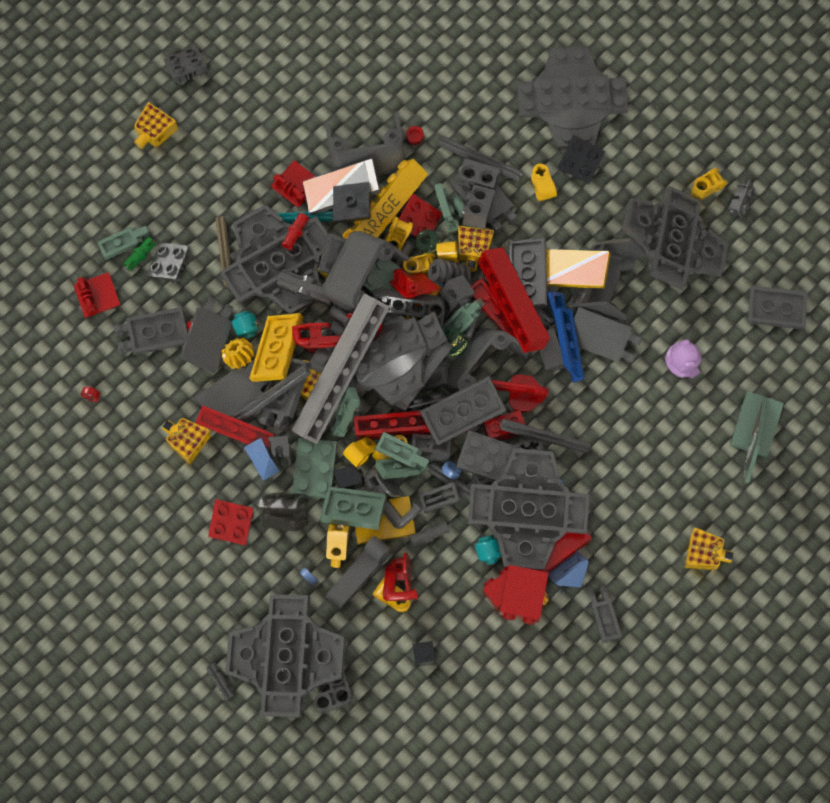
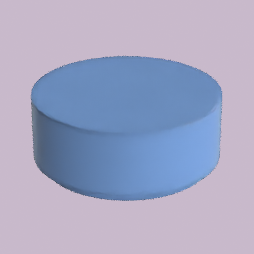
M451 461L445 462L441 469L447 477L452 479H458L462 473L461 469L456 468L457 464Z
M305 567L300 571V575L312 586L319 581Z

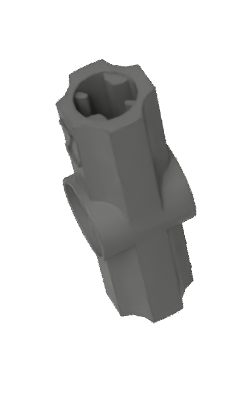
M285 269L280 272L277 281L278 286L291 290L297 296L306 300L313 299L328 306L332 303L324 297L322 293L323 285L318 283L316 279L307 275L300 276Z

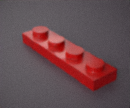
M482 278L471 285L475 292L472 298L474 300L480 298L485 303L482 310L499 330L505 331L517 339L492 289Z
M203 405L195 424L247 445L262 438L267 449L270 447L268 437H274V434Z

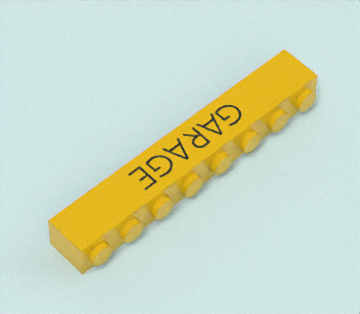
M414 159L403 160L397 167L398 171L388 177V183L385 187L380 188L381 193L376 194L377 197L371 200V219L354 221L355 224L352 228H348L343 233V238L347 239L353 231H362L378 238L428 173ZM319 271L327 279L329 274Z

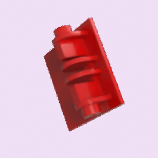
M294 160L282 174L279 175L277 173L274 176L273 180L275 181L270 187L299 208L306 201L303 181L315 178L316 176Z
M412 193L399 220L413 223L410 234L424 244H427L442 212Z
M400 268L394 270L393 280L388 281L404 298H414L417 295L430 294L433 291L440 290L423 273L409 276Z
M109 272L88 280L80 277L77 279L78 282L73 284L85 318L120 306Z
M215 499L208 537L246 545L251 519L254 517L253 508Z

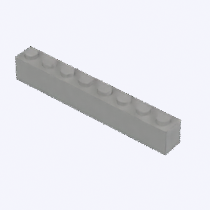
M363 294L292 431L318 444L390 308L389 306Z

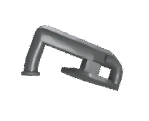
M375 465L366 473L364 480L367 492L388 494L391 497L403 496V492L393 479L383 480ZM374 477H376L379 483L378 486L372 480ZM386 497L383 513L395 528L402 529L423 510V507L413 503V507L402 517Z

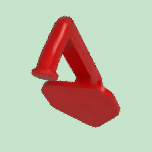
M353 313L348 314L346 317L350 320ZM307 323L292 326L294 342L306 349L336 347L342 335L322 336V330L331 329L330 323ZM301 330L310 331V338H301Z
M517 374L511 378L510 382L492 380L497 391L509 392V405L515 411L531 412L549 396V390L546 387L540 386L529 375Z
M404 553V556L392 560L386 567L382 593L383 599L386 601L418 600L416 589L413 588L411 590V559L408 553ZM397 580H405L406 591L396 592Z

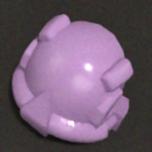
M687 339L673 344L668 349L665 361L673 374L681 378H693L700 374L697 366L701 363L702 355L700 349L695 344L690 343Z

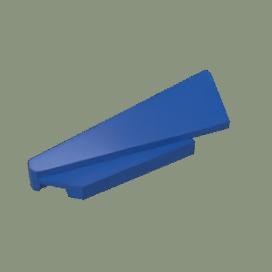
M548 292V304L559 337L563 365L570 372L572 382L576 383L584 380L573 311L566 308L564 293Z

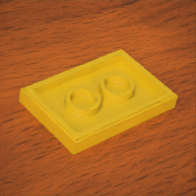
M409 496L389 499L402 517L411 509ZM384 513L379 530L355 527L358 545L368 543L373 536L383 541L416 534L413 520L402 529H397L391 524Z

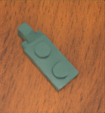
M441 183L434 186L449 235L458 233L459 222L452 217L455 215L452 205L448 206L447 200L450 198L447 188L443 189Z
M146 225L139 229L129 227L98 241L97 244L104 259L108 260L138 246L151 235Z
M480 298L472 304L467 302L462 305L442 326L445 335L452 343L457 341L458 334L460 337L480 316L478 311L485 304Z
M348 387L336 413V422L332 429L333 436H345L348 431V424L353 420V413L360 404V397L354 387Z
M383 432L375 448V451L409 467L415 468L416 465H419L426 469L429 464L428 459L421 457L423 452L419 451L418 448Z
M394 459L378 460L375 464L383 480L414 476L424 473L426 470L419 465H416L415 468L409 467Z

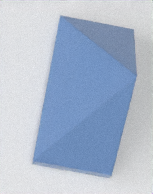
M262 438L244 447L263 481L280 472Z
M577 551L549 572L548 578L558 586L581 588L589 562Z

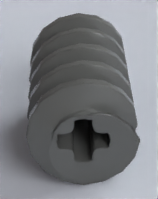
M435 259L429 267L428 278L432 282L436 281L437 283L446 284L448 280L464 275L467 282L470 283L471 271L466 264Z

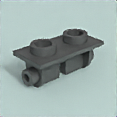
M751 179L748 180V183L740 181L737 184L733 196L739 198V200L732 199L728 208L730 216L735 217L739 215L742 221L745 214L749 211L750 200L755 195V187H753Z

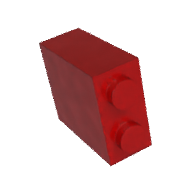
M509 565L499 615H502L503 619L514 621L515 618L522 619L523 623L534 625L535 622L539 623L548 572Z

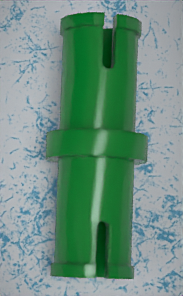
M147 237L138 248H135L131 256L123 262V266H128L126 269L130 272L133 271L141 260L144 261L146 255L156 246L154 241L151 242L152 239L150 237Z

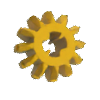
M237 337L234 341L230 340V343L225 344V348L221 351L223 361L231 369L237 368L239 370L242 366L246 367V364L252 362L251 358L255 356L252 344L245 338L239 339Z

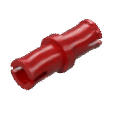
M298 213L293 225L289 226V232L281 243L285 249L292 250L298 237L302 236V230L309 220L307 215Z

